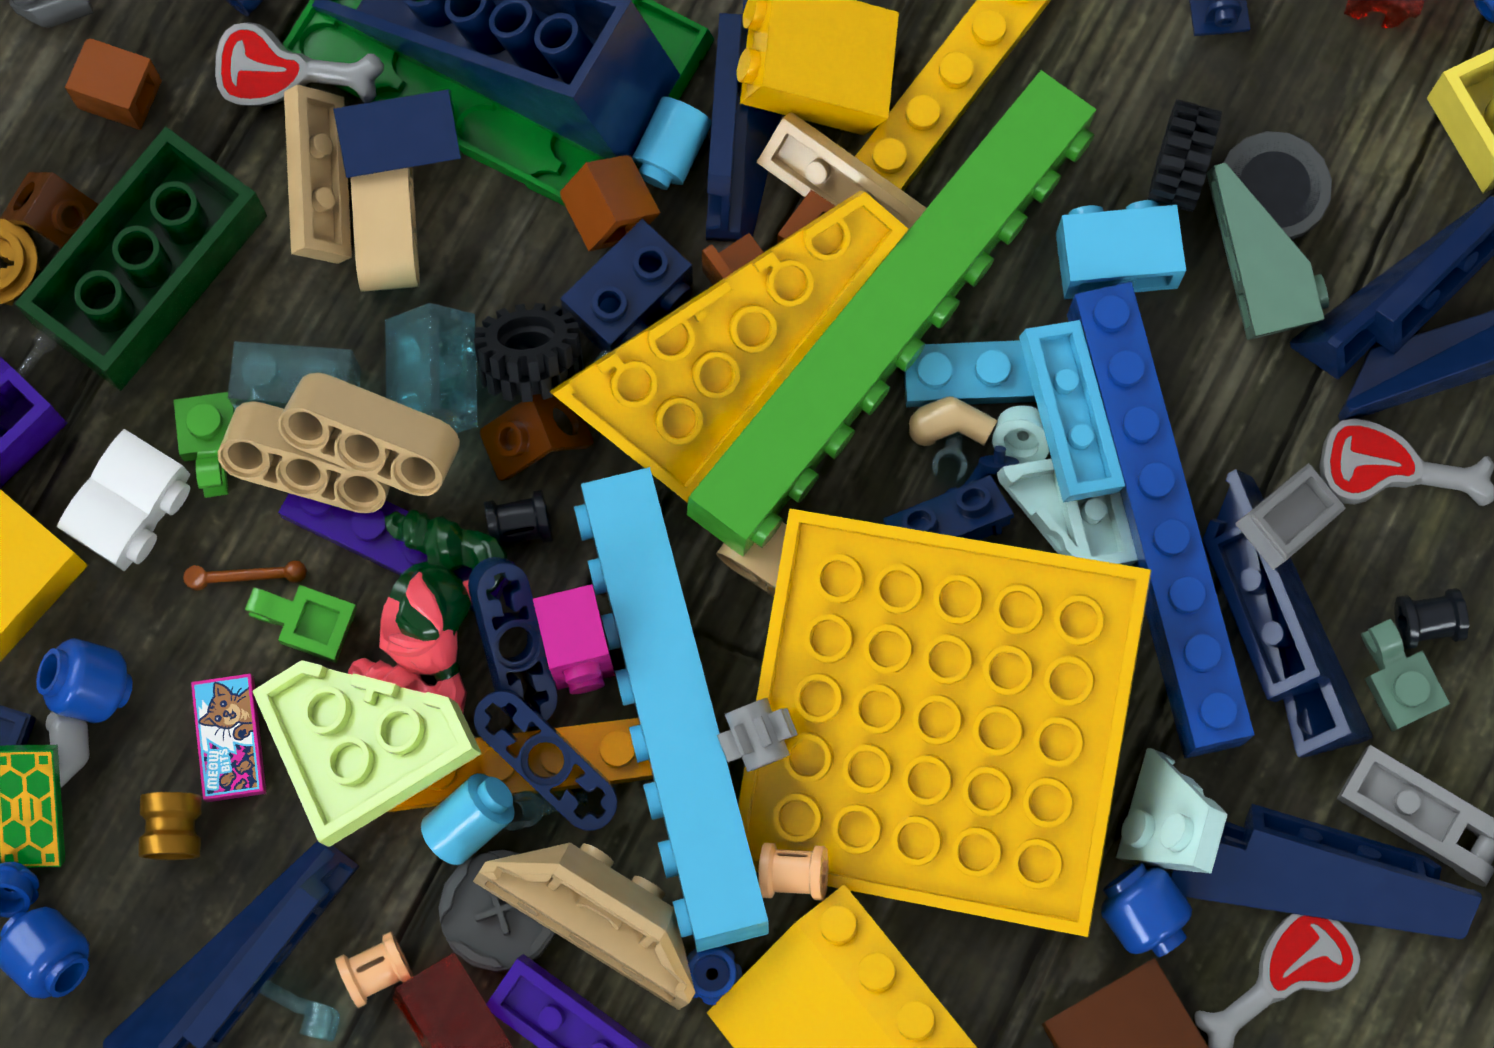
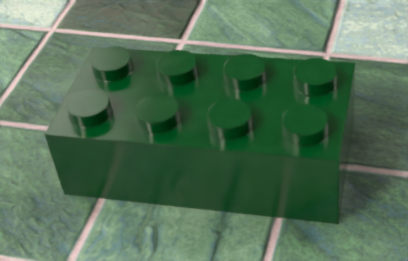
M165 126L16 301L15 305L33 326L119 391H122L264 221L267 214L256 192Z

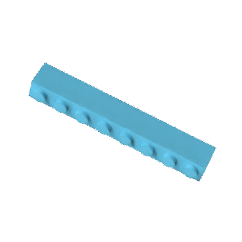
M648 467L582 483L584 504L574 506L582 541L592 538L594 540L598 558L588 560L587 562L595 595L607 593L612 613L601 615L609 650L621 648L626 668L616 670L615 675L623 706L635 703L640 725L629 727L637 763L649 760L654 782L643 784L652 820L664 819L669 840L658 842L666 879L678 876L683 894V899L672 901L680 936L682 938L693 935L696 950L701 952L769 934V921L727 760L717 737L720 733L651 469Z

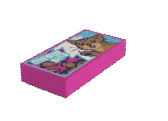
M251 674L191 682L203 800L213 802L267 794L257 701L252 692L255 689L254 677Z

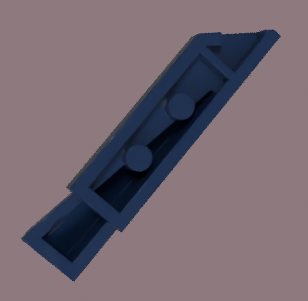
M743 0V13L748 0ZM719 13L708 169L706 240L736 242L748 233L753 237L768 171L756 162L778 127L782 115L740 104L742 83L738 82L736 74L740 56L744 49H746L748 29L743 27V14Z
M1494 193L1324 315V320L1309 326L1291 339L1290 347L1337 380L1376 342L1395 354L1494 256Z
M1494 310L1412 336L1395 354L1383 346L1370 350L1358 372L1359 375L1350 394L1338 414L1340 422L1342 420L1364 417L1493 375Z
M1237 469L1231 471L1225 480L1229 485V489L1217 519L1210 520L1203 541L1267 700L1273 702L1284 700L1294 748L1297 756L1300 758L1362 743L1373 738L1368 723L1291 557L1273 570L1236 526L1235 523L1264 499L1252 476Z
M1255 804L1250 806L1244 828L1227 821L1225 822L1212 873L1170 869L1169 874L1184 896L1189 898L1454 939L1466 937L1482 899L1481 894L1475 889L1471 890L1439 880L1442 867L1427 856Z
M318 841L314 843L104 1039L103 1048H186L189 1043L193 1044L196 1048H217L359 868V865L333 845L328 847Z

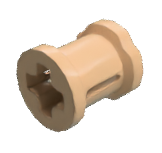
M764 843L759 861V887L762 898H773L775 892L811 894L814 900H824L827 892L829 870L827 848L825 846H815L813 851L777 850L775 843Z
M391 931L382 935V943L351 958L344 954L335 958L341 978L357 1008L367 1004V997L399 981L405 985L414 981L406 957Z

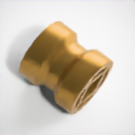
M184 792L142 794L140 796V815L146 820L145 833L139 838L138 856L140 858L156 860H183L200 857L201 838L195 833V820L201 815L202 796Z

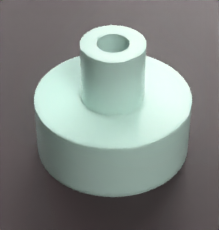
M1014 406L1000 414L992 437L994 448L996 446H1004L1006 448L1005 456L1018 459L1019 464L1044 460L1047 457L1049 448L1038 409L1032 406Z

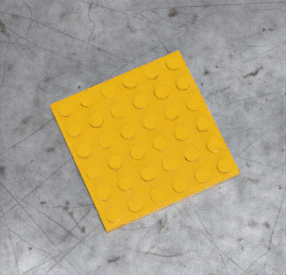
M789 508L756 701L768 698L773 712L787 708L798 735L784 740L790 753L789 756L750 772H747L746 767H744L738 806L755 871L759 873L760 854L764 843H775L777 850L813 851L815 846H825L828 850L829 863L828 887L840 888L845 884L850 891L1088 937L1152 570Z

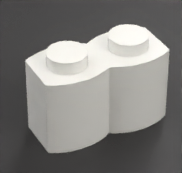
M123 429L107 448L91 477L71 500L57 527L66 535L125 571L132 562L140 564L149 555L157 540V535L153 531L160 519L166 513L169 515L175 514L185 502L190 492V486L186 484L190 473L180 463L126 429Z

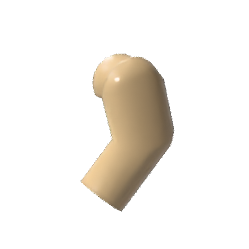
M949 396L919 407L910 418L909 434L917 444L930 446L939 439L959 432L984 446L998 420L956 397Z

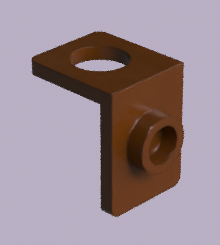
M29 172L0 219H5L15 225H27L62 249L99 204L53 172ZM32 192L30 198H29V199L27 200V202L23 205V203H24V201L26 200V198L28 197V195Z
M541 394L533 395V402H519L480 430L481 439L496 476L500 481L511 479L552 451L586 449L594 443L586 421L554 395L552 398L543 400ZM554 408L563 411L567 415L573 427L572 435L564 433L557 426L553 417Z

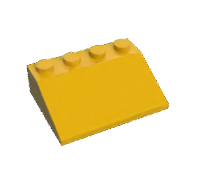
M845 884L796 921L732 988L716 1002V1005H713L707 1012L708 1016L733 1048H977Z

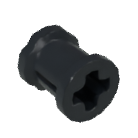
M543 490L534 491L532 498L500 505H497L493 500L484 502L489 535L497 538L504 550L506 545L541 538L544 543L553 542Z
M1448 589L1445 591L1444 596L1412 600L1408 595L1396 598L1394 608L1395 624L1405 649L1416 648L1418 642L1444 637H1451L1455 642L1467 640L1469 617L1465 600L1459 589Z

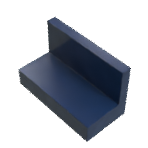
M450 89L333 109L346 178L461 159Z

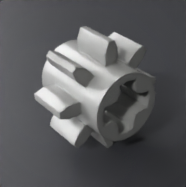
M764 698L725 714L730 730L718 734L717 737L727 762H733L742 758L747 772H750L790 755L784 740L798 734L787 708L773 712L768 698Z

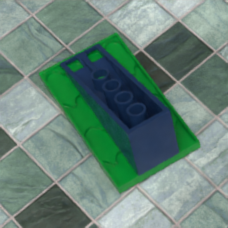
M310 0L283 42V46L290 52L301 53L311 59L342 63L358 62L367 54H375L384 63V70L375 79L377 96L372 102L450 89L460 151L464 155L525 184L528 189L565 206L560 192L586 162L624 155L633 157L662 97L680 99L699 67L700 60H703L713 43L714 37L708 28L653 0ZM334 85L360 98L358 93L349 86Z

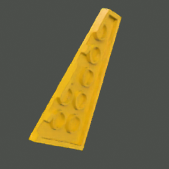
M858 191L549 392L643 468L650 467L653 476L688 503L690 494L908 231V228L865 191Z

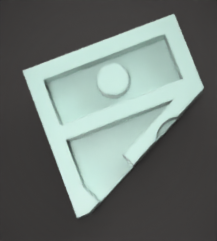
M1051 458L1004 466L997 472L1000 484L1058 554L1131 566L1138 561L1120 492L1063 503Z
M1147 748L1130 810L1122 826V838L1116 858L1134 866L1143 863L1145 867L1212 873L1228 814L1214 800L1205 797L1203 789L1192 778L1181 774L1173 766L1175 761L1170 756L1153 748Z

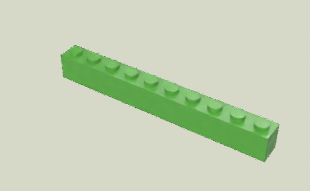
M1041 70L688 497L687 516L742 557L754 543L763 548L781 526L783 519L778 514L791 498L797 503L801 502L819 478V474L814 469L826 454L835 459L847 446L855 433V430L850 427L852 422L862 410L871 415L884 400L890 390V386L885 382L897 367L906 372L916 361L925 347V343L920 339L933 324L938 329H941L950 319L960 303V300L955 297L966 282L975 287L981 281L994 261V258L989 254L1000 240L1009 245L1019 234L1028 219V216L1023 212L1035 199L1042 204L1049 197L1062 175L1056 172L1067 158L1075 163L1083 155L1095 134L1089 131V127L1097 109Z

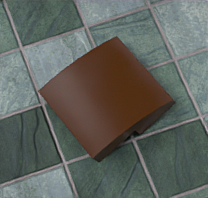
M1155 958L1041 1024L1055 1048H1208Z

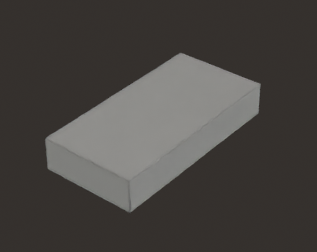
M1308 463L1235 524L1274 570L1346 508Z

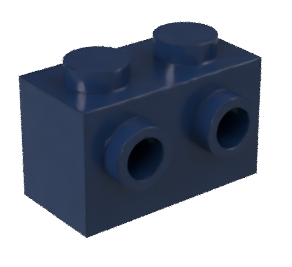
M641 219L560 298L563 314L570 312L574 316L575 322H578L579 331L606 355L650 327L664 311L670 314L687 301L693 291L690 287L693 283L692 264L648 223Z

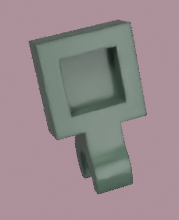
M1391 619L1361 633L1366 648L1380 670L1364 679L1392 732L1450 704L1423 650L1408 658L1406 657L1401 636Z

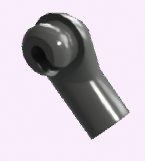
M9 0V4L16 14L44 28L54 27L94 13L90 0Z

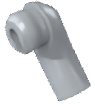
M51 711L46 719V729L49 731L50 745L58 744L60 785L62 788L89 760L88 725L86 721L58 715Z

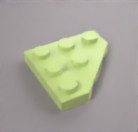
M303 660L252 691L319 843L328 847L482 754L459 704L446 696L430 692L423 693L400 687L394 683L354 673L351 675Z

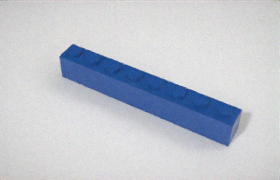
M1132 282L1077 293L1074 295L1067 318L1069 322L1081 321L1125 482V487L1120 491L1138 558L1133 567L1152 570L1145 612L1184 759L1242 746L1255 734Z

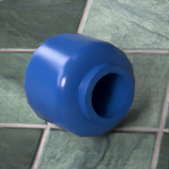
M77 638L64 641L57 648L50 649L40 663L36 679L38 692L43 695L49 710L58 715L90 723L103 722L109 719L117 708L125 706L130 698L133 686L132 677L127 673V664L121 652Z
M1139 863L1123 872L1103 888L1107 898L1101 906L1102 917L1129 953L1141 954L1152 949L1157 958L1186 940L1187 935L1182 928L1192 916V907L1164 868L1152 867L1147 869L1143 863Z
M40 907L29 912H20L11 917L3 926L0 933V968L28 996L38 999L48 997L59 998L73 991L85 978L89 969L90 944L83 933L58 910Z

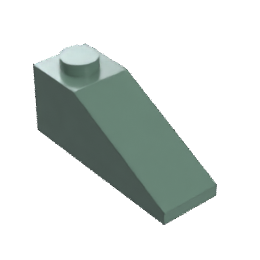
M1226 163L1214 165L1206 174L1247 340L1313 325L1324 320L1322 309L1329 307V297L1323 276L1321 274H1313L1311 262Z

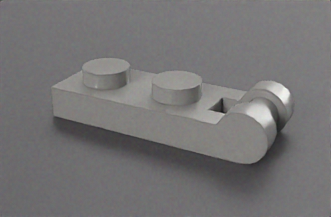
M1372 745L1365 748L1339 793L1337 800L1453 868L1456 873L1466 880L1486 887L1494 873V868L1491 866L1494 860V818ZM1465 828L1473 832L1477 837L1470 852L1457 844Z

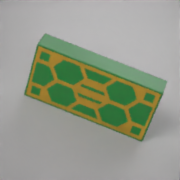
M58 744L0 746V863L17 862L27 868L61 867L65 862Z

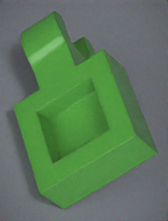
M232 391L174 400L179 455L183 461L196 460L197 484L199 489H203L205 498L228 495L227 474L218 461L217 452L237 408L236 398Z
M299 585L293 601L258 588H253L245 610L250 612V617L283 626L278 639L280 644L337 663L357 607L356 604Z

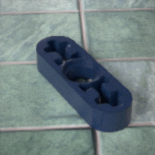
M487 558L478 563L471 572L468 589L495 691L510 690L523 697L524 692L521 680L512 673L523 671L527 684L539 692L531 697V705L547 721L556 709L558 698L555 683L549 670L528 578L522 569L505 558ZM500 574L511 581V584L503 588V596L506 606L514 612L520 610L519 613H503L500 601L492 594L486 593L487 589L495 585V575ZM512 627L524 628L527 633L525 649L515 657H503L499 651V640L502 634ZM511 703L501 708L511 719L517 712V709ZM533 722L529 724V727L536 726Z
M510 690L491 692L479 702L474 713V725L479 736L572 825L579 829L590 831L600 829L611 821L617 808V793L612 783L520 695ZM492 703L500 708L508 703L514 705L517 712L512 719L524 733L529 727L530 722H533L541 730V732L527 739L518 756L507 747L517 741V738L509 730L502 728L495 733L487 726L492 719V715L487 708ZM549 742L555 744L563 753L564 765L560 772L554 776L542 777L535 774L530 768L528 762L530 750L539 743ZM574 764H577L585 772L575 779L585 791L591 792L598 787L605 793L600 802L605 809L601 815L598 816L592 811L587 812L584 816L578 814L575 809L580 800L568 787L562 797H559L552 791L551 788L560 785L567 779Z

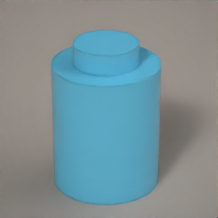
M662 97L632 157L634 163L640 168L639 172L643 180L664 190H667L671 183L683 185L709 132L712 120L698 109L670 97Z
M478 773L473 774L422 819L421 832L426 844L443 861L453 865L463 864L512 822L515 814L512 793L498 778Z

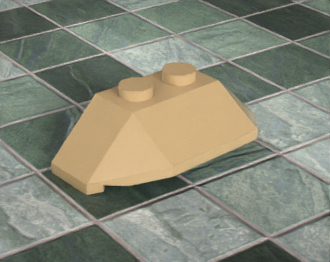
M565 843L484 863L474 878V883L677 1010L690 1003L695 995V989L674 907L663 901L665 893L657 885L640 876H634L632 880H629L611 868L614 861L607 854L586 843H583L580 848L572 843Z

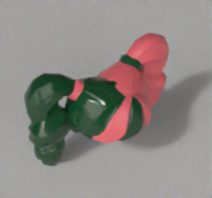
M415 509L410 510L406 516L395 511L385 516L387 531L394 539L404 542L407 548L426 554L428 561L415 564L403 571L393 585L383 608L380 622L379 648L392 657L397 665L393 667L381 660L374 663L367 658H362L351 664L348 674L353 675L354 673L394 683L403 688L449 697L459 704L462 713H464L467 692L459 673L460 667L456 661L458 650L457 630L471 609L472 601L468 589L469 580L463 581L454 571L463 566L472 568L473 571L475 566L481 561L490 557L507 559V554L497 538L479 531L461 529L458 523L447 520L443 515L431 519L426 513ZM500 574L495 575V585L487 589L486 593L495 591L504 577ZM421 675H433L437 680V684L431 685L426 683Z

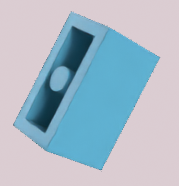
M1143 200L1129 204L1124 210L1103 211L1101 206L1088 205L1075 208L1069 212V215H1062L1056 232V241L1064 299H1072L1077 293L1132 282L1135 293L1178 289L1186 272L1177 205L1160 206V203L1154 200Z

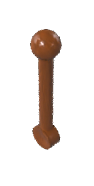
M297 560L288 562L285 567L208 572L202 567L194 565L186 569L183 579L189 588L199 591L204 589L208 583L286 578L291 583H298L306 577L307 569L304 563Z

